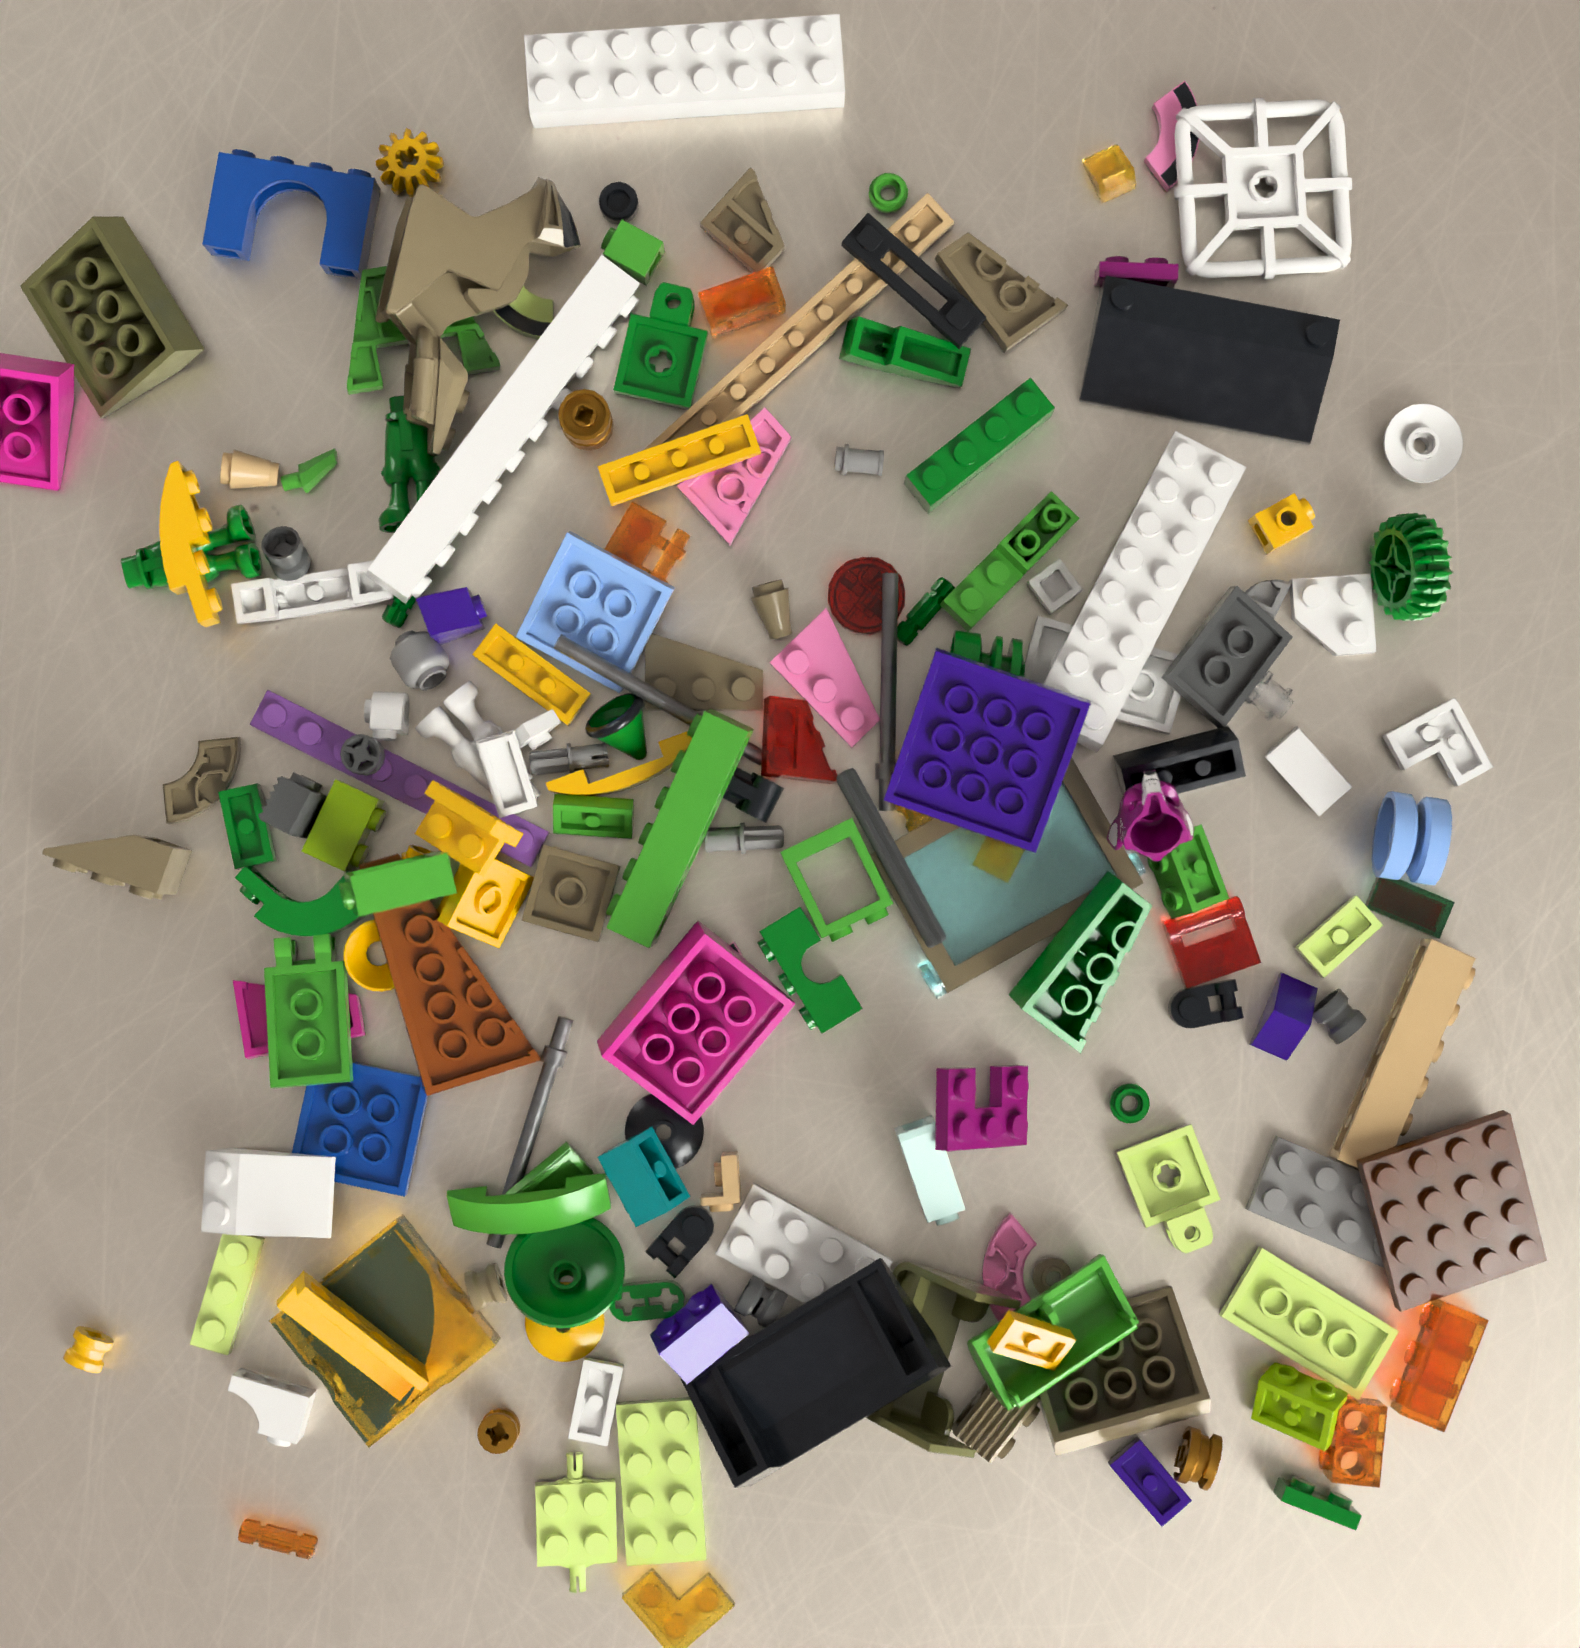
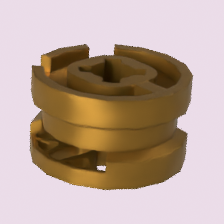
M1188 1426L1182 1435V1439L1186 1440L1183 1441L1182 1446H1178L1174 1466L1180 1469L1179 1473L1174 1472V1480L1184 1484L1188 1481L1198 1482L1199 1488L1207 1491L1211 1487L1218 1471L1222 1454V1436L1213 1434L1209 1439V1436L1201 1434L1200 1429Z

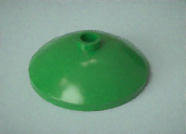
M595 1218L559 1229L518 1234L508 1249L504 1264L505 1284L514 1305L530 1320L552 1328H572L597 1319L615 1302L622 1289L625 1276L624 1255L620 1243L612 1231ZM564 1276H571L573 1278V1281L567 1285L559 1282Z

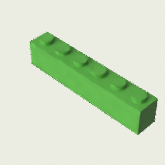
M713 709L704 711L703 715L696 714L687 733V736L692 737L686 752L680 750L672 765L671 772L676 774L670 788L666 786L662 788L654 807L659 809V813L654 824L648 822L640 835L638 843L643 845L639 857L638 859L631 858L623 873L622 879L627 881L621 895L616 893L607 908L606 915L611 918L606 928L647 948L657 943L754 731L753 728Z

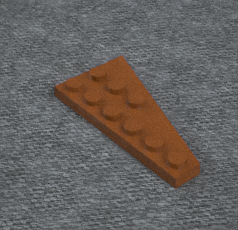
M394 854L359 864L358 866L359 869L402 860L399 854ZM430 900L372 913L423 1088L427 1096L541 1060L483 974L455 937L450 927L437 921L440 914Z

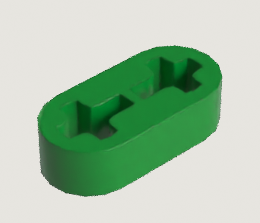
M663 1279L625 1283L622 1285V1289L615 1302L611 1305L610 1311L616 1319L625 1322L672 1317L683 1307L685 1293L681 1285L674 1280ZM664 1288H669L671 1295L678 1296V1300L672 1302L670 1309H664L663 1302L650 1303V1298L661 1296ZM624 1292H630L632 1299L644 1298L645 1303L633 1305L632 1311L626 1313L624 1306H617L616 1301L622 1299Z

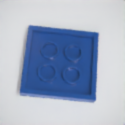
M352 1061L353 1082L306 1086L292 1153L336 1157L334 1182L405 1197L408 1192L428 1100L421 1077Z

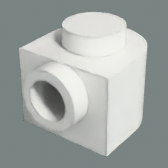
M374 692L372 699H366L364 720L366 723H370L369 728L373 730L374 739L395 741L397 734L408 735L409 697L407 693Z

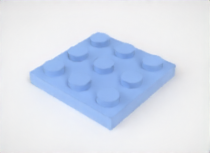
M569 531L561 543L516 638L620 693L624 688L554 649L556 641L562 634L631 674L675 587Z

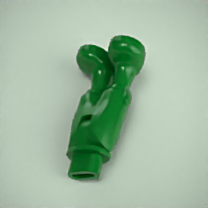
M404 395L389 398L390 413L385 415V466L381 471V475L386 485L391 487L388 507L381 513L378 521L380 531L395 533L411 511L408 499L409 479L412 478L415 484L418 502L440 471V466L435 462V457L427 455L428 428L405 420L406 415H403Z
M243 505L232 506L228 509L226 515L227 523L220 528L208 531L211 543L196 548L197 551L203 550L210 567V573L205 574L207 583L218 577L221 571H240L246 578H254L262 573L260 551L254 543L240 545L233 551L219 555L208 554L209 551L214 550L216 547L234 543H245L256 539L253 524ZM160 541L137 549L136 555L121 558L125 582L129 589L142 585L147 589L169 586L163 566Z

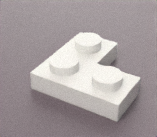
M1456 698L1446 701L1383 735L1400 770H1405L1436 753L1454 787L1493 768Z

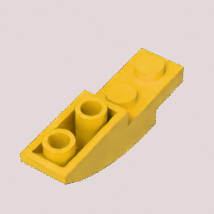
M179 461L170 463L160 505L159 529L163 566L169 589L177 595L188 592L197 621L206 628L221 623L217 612L223 610L216 588L209 589L205 574L210 573L207 558L203 550H196L197 547L211 543L208 531L213 530V526L206 508H199L195 494L200 493V487L192 469L187 471Z

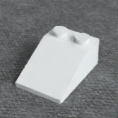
M243 1148L206 1151L201 1232L244 1236L331 1238L336 1157Z

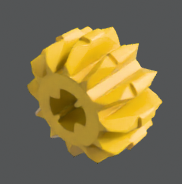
M406 128L403 133V139L399 140L395 133H390L389 138L392 145L380 144L379 151L384 157L376 160V167L378 170L383 171L380 176L384 185L392 184L391 190L395 195L401 194L406 188L408 196L414 197L416 188L419 185L429 187L428 181L440 182L441 177L436 170L444 166V161L442 157L437 156L440 151L436 142L428 143V136L425 132L421 131L414 138L411 129ZM415 158L417 164L415 166L409 164L405 169L403 163L405 161L411 163Z

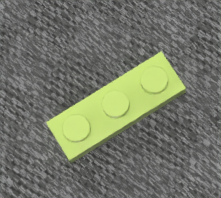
M222 1234L190 1345L227 1356L231 1354L265 1238L260 1236Z

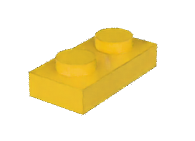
M1008 1310L987 1340V1343L995 1353L1055 1371L1076 1339L1069 1329Z

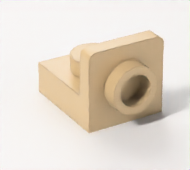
M738 1151L722 1152L721 1162L714 1163L715 1186H723V1192L705 1193L700 1196V1206H709L710 1212L734 1210L733 1204L740 1203L742 1199Z

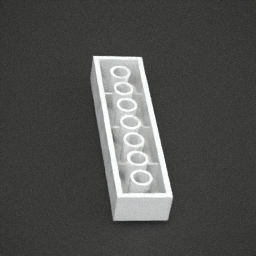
M840 14L524 35L529 114L534 128L844 107L845 83Z
M1175 431L1043 682L1044 685L1091 700V705L1077 743L1096 753L1104 744L1246 469L1245 466Z

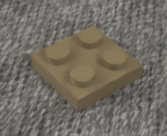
M543 844L522 921L599 942L607 916L606 911L611 902L620 866Z

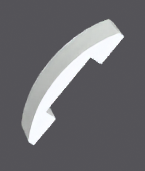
M374 560L348 564L346 568L305 574L301 578L292 581L264 578L231 584L236 622L238 624L329 613L369 605L394 597L390 592L366 576L367 569Z

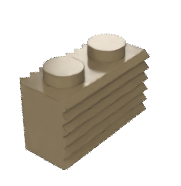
M985 1383L953 1423L952 1432L962 1442L975 1449L976 1453L989 1463H992L997 1456L1003 1459L1016 1442L1012 1436L1021 1425L1027 1428L1039 1414L1040 1408L1037 1404L1040 1398L1037 1396L1021 1408L1015 1406L1007 1410L996 1399Z

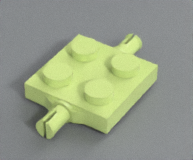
M573 1452L566 1453L567 1477L552 1482H535L537 1567L562 1566L569 1568V1591L577 1593V1576L579 1577V1592L586 1591L585 1567L599 1563H617L615 1478L593 1479L583 1476V1452H576V1468H574Z

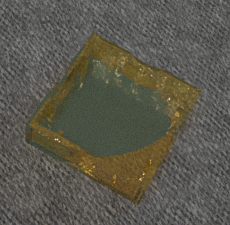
M403 1214L318 1282L426 1366L429 1384L422 1392L413 1386L399 1401L284 1311L279 1312L269 1320L302 1364L322 1381L335 1406L369 1448L411 1415L420 1403L440 1387L452 1382L493 1349L501 1339L479 1310H474L467 1294Z

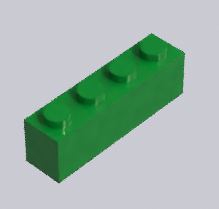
M1030 377L908 473L905 477L904 485L929 514L1047 421L1054 412L1055 407Z

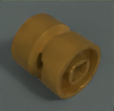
M587 389L573 391L564 398L560 404L558 416L561 428L568 441L578 449L587 451L599 449L605 445L612 436L614 427L612 415L605 399L597 392Z

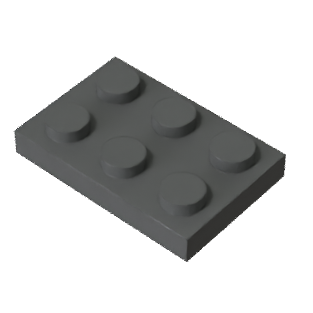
M1232 586L1227 590L1161 678L1217 728H1225L1293 636L1238 586Z

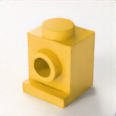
M1293 493L1263 511L1256 513L1248 520V523L1265 553L1269 554L1314 528L1311 520L1315 518V514L1310 503L1305 498L1298 500L1296 494ZM1282 513L1289 514L1293 521L1292 526H1286L1282 523Z

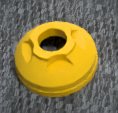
M375 920L366 921L356 927L347 938L343 953L345 968L350 977L363 988L380 992L392 990L394 985L387 962L382 965H374L367 959L368 947L374 942L381 941Z

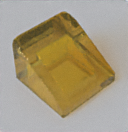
M1118 144L1082 160L1089 179L1102 203L1130 192L1137 186L1134 167Z

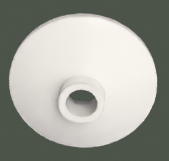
M1416 404L1403 409L1393 417L1386 428L1383 447L1388 463L1397 474L1413 482L1428 483L1443 478L1455 468L1462 454L1463 437L1458 423L1447 411L1435 405ZM1415 440H1421L1425 443L1426 449L1423 453L1417 452L1414 449L1413 443Z

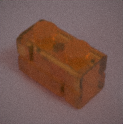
M773 266L698 292L700 308L712 339L765 321L767 316L771 319L786 313L785 298Z

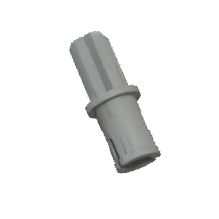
M602 742L601 744L571 747V743H568L567 748L531 752L529 756L531 772L534 775L570 771L571 774L574 770L598 767L607 768L609 767L608 755L592 757L608 754L607 744Z
M740 823V826L709 827L704 838L706 852L732 850L741 851V854H746L747 850L778 849L784 845V831L779 825L746 827L745 823Z

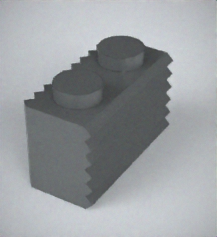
M293 772L290 778L283 776L277 778L278 784L273 785L275 791L269 792L271 798L266 799L267 805L262 807L263 813H259L258 816L260 820L291 836L307 839L327 796L319 792L322 787L320 783Z

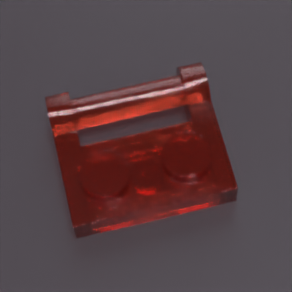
M1238 896L1225 900L1226 904L1177 921L1175 918H1171L1162 922L1184 988L1188 989L1261 963L1245 917L1242 902ZM1231 919L1234 927L1233 930L1184 946L1182 935Z

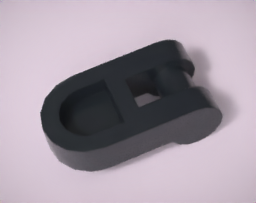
M1236 979L1182 989L1171 997L1168 1004V1013L1171 1020L1184 1028H1198L1244 1018L1242 1007L1237 1006L1234 992L1238 991ZM1219 995L1222 1009L1211 1011L1208 997Z
M692 1205L685 1207L645 1252L653 1260L657 1257L668 1267L666 1271L673 1278H676L712 1236L714 1229L712 1215L702 1206ZM674 1237L686 1246L679 1255L668 1246Z

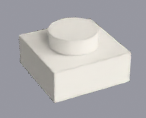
M1060 558L1026 583L1049 615L1083 591Z
M553 709L523 723L515 730L520 749L529 745L531 750L552 739L549 732L561 723Z

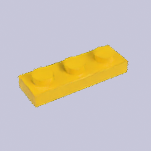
M496 623L472 654L547 711L553 709L559 720L567 726L571 724L592 695Z

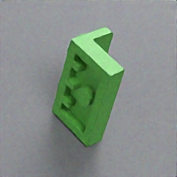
M1202 824L1194 827L1192 841L1180 844L1165 855L1161 861H1153L1147 857L1148 865L1154 872L1160 888L1162 902L1172 919L1197 912L1229 899Z

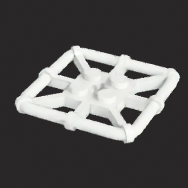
M1253 98L1251 103L1198 105L1189 109L1183 108L1176 115L1177 122L1174 135L1178 187L1174 188V199L1179 200L1181 249L1184 263L1187 266L1185 271L1191 276L1196 274L1206 278L1261 275L1262 279H1274L1275 275L1317 273L1345 268L1351 260L1349 257L1352 244L1349 190L1352 189V178L1348 177L1345 125L1342 114L1339 111L1341 107L1335 101L1329 103L1328 101L1314 99L1265 102L1264 98ZM1320 116L1295 145H1268L1267 118ZM1252 119L1255 147L1231 148L1203 121ZM1328 124L1332 178L1305 179L1303 151ZM1190 132L1196 135L1222 159L1223 183L1193 185ZM1260 178H1265L1267 185H1273L1274 191L1269 192L1267 198L1261 197L1260 193L1255 191V186L1259 184ZM1329 191L1333 193L1336 243L1307 217L1305 192ZM1224 197L1226 224L1198 255L1194 198ZM1297 227L1326 256L1275 259L1274 228ZM1260 229L1261 260L1206 262L1233 230Z

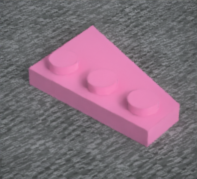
M766 408L750 420L761 450L760 455L688 479L677 485L679 491L729 546L732 544L791 441L790 434Z
M825 608L770 661V665L852 748L880 721V718L827 608Z

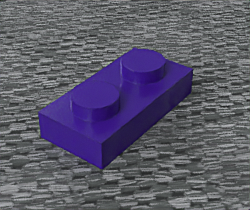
M1138 1436L1108 1461L1110 1467L1161 1527L1192 1502L1191 1498Z

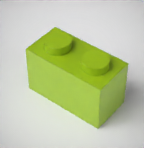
M335 779L301 852L344 872L352 871L354 866L359 868L358 865L364 862L369 850V846H366L365 842L371 830L377 832L385 817L386 811L381 809L385 801Z

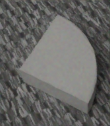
M1278 579L1263 581L1253 585L1245 593L1274 619L1292 583Z

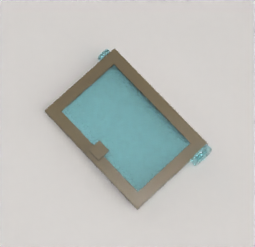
M1072 757L1036 853L936 818L895 840L897 847L946 934L945 941L932 948L926 946L876 852L870 854L882 880L927 958L925 961L917 964V967L936 999L1060 931L1107 871H1110L1131 889L1144 883L1140 876L1145 874L1146 870L1137 854L1134 852L1128 855L1123 846L1116 851L1108 843L1107 835L1111 825Z

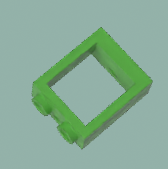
M853 818L780 852L821 938L829 935L831 941L834 942L852 933L853 930L850 925L865 918L869 925L889 915L886 907L894 903ZM850 837L879 900L826 925L797 862Z
M442 851L344 873L346 882L339 884L344 907L352 909L353 913L359 917L457 893L448 853Z

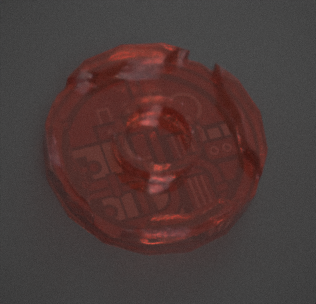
M861 557L847 561L836 570L829 583L827 602L833 618L842 628L856 635L871 636L882 632V574L898 573L891 564L877 557ZM899 573L898 618L905 606L906 592Z

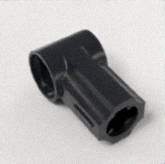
M737 766L723 798L736 804L735 808L767 823L784 788L754 772L749 774Z

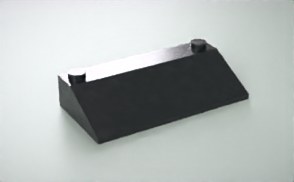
M1106 275L1099 291L1079 401L1309 445L1312 440L1333 361L1340 319Z
M879 1258L732 1347L690 1383L686 1384L682 1379L681 1381L734 1487L739 1488L752 1486L952 1366L927 1322L884 1260Z

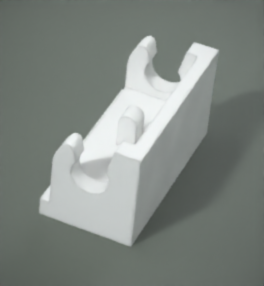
M1297 726L1272 747L1265 756L1318 816L1352 788Z

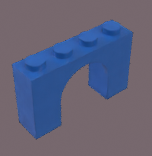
M234 149L232 154L219 152L202 245L211 255L250 261L256 223L262 208L268 201L279 194L290 191L305 192L318 198L324 203L327 221L319 262L320 266L326 274L361 280L362 270L367 269L381 189L376 179L371 177L372 175L369 172L359 169H348V173L333 171L331 166L323 163L311 162L309 167L295 165L293 160L282 156H271L270 160L256 158L255 154L245 150Z

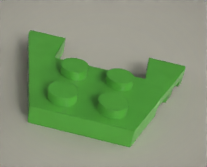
M387 266L362 270L347 379L348 395L383 389L376 349L409 344L390 319L382 323L375 321ZM473 317L454 322L445 329L441 338L457 337L462 364L468 375L500 370L498 357L491 350L483 331Z

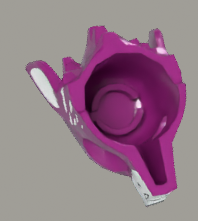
M1155 770L1144 771L1142 783L1133 785L1124 792L1118 815L1109 828L1107 841L1116 851L1124 845L1125 850L1132 849L1153 861H1161L1165 855L1180 844L1192 841L1194 826L1175 787L1168 782L1159 781Z

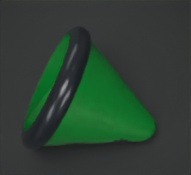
M626 693L606 702L587 721L585 726L586 734L636 760H643L647 755L642 710L643 699L633 693Z

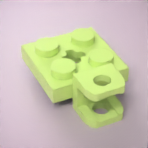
M1192 1124L1116 1152L1145 1228L1162 1222L1172 1245L1183 1253H1189L1212 1243L1213 1232L1203 1206L1221 1199ZM1166 1164L1169 1169H1177L1179 1174L1173 1178L1174 1185L1168 1187L1165 1182H1158L1157 1175L1161 1174L1160 1167ZM1193 1226L1195 1229L1194 1235L1186 1239L1184 1235L1185 1229Z

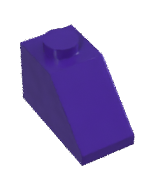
M467 587L416 598L430 637L440 643V645L485 629L482 618L488 615L479 594L473 596Z

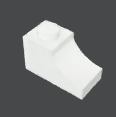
M240 1368L232 1375L228 1391L242 1397L253 1408L259 1421L257 1433L267 1436L266 1440L268 1442L288 1447L290 1443L297 1444L304 1436L317 1390Z

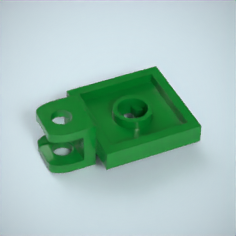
M663 282L655 291L650 317L631 313L613 389L614 393L687 410L692 406L708 331L691 327L695 303L690 288ZM673 300L681 302L677 308H669L668 304ZM660 352H666L667 360L671 361L672 365L670 368H664L663 372H656V367L650 364L651 357H658Z

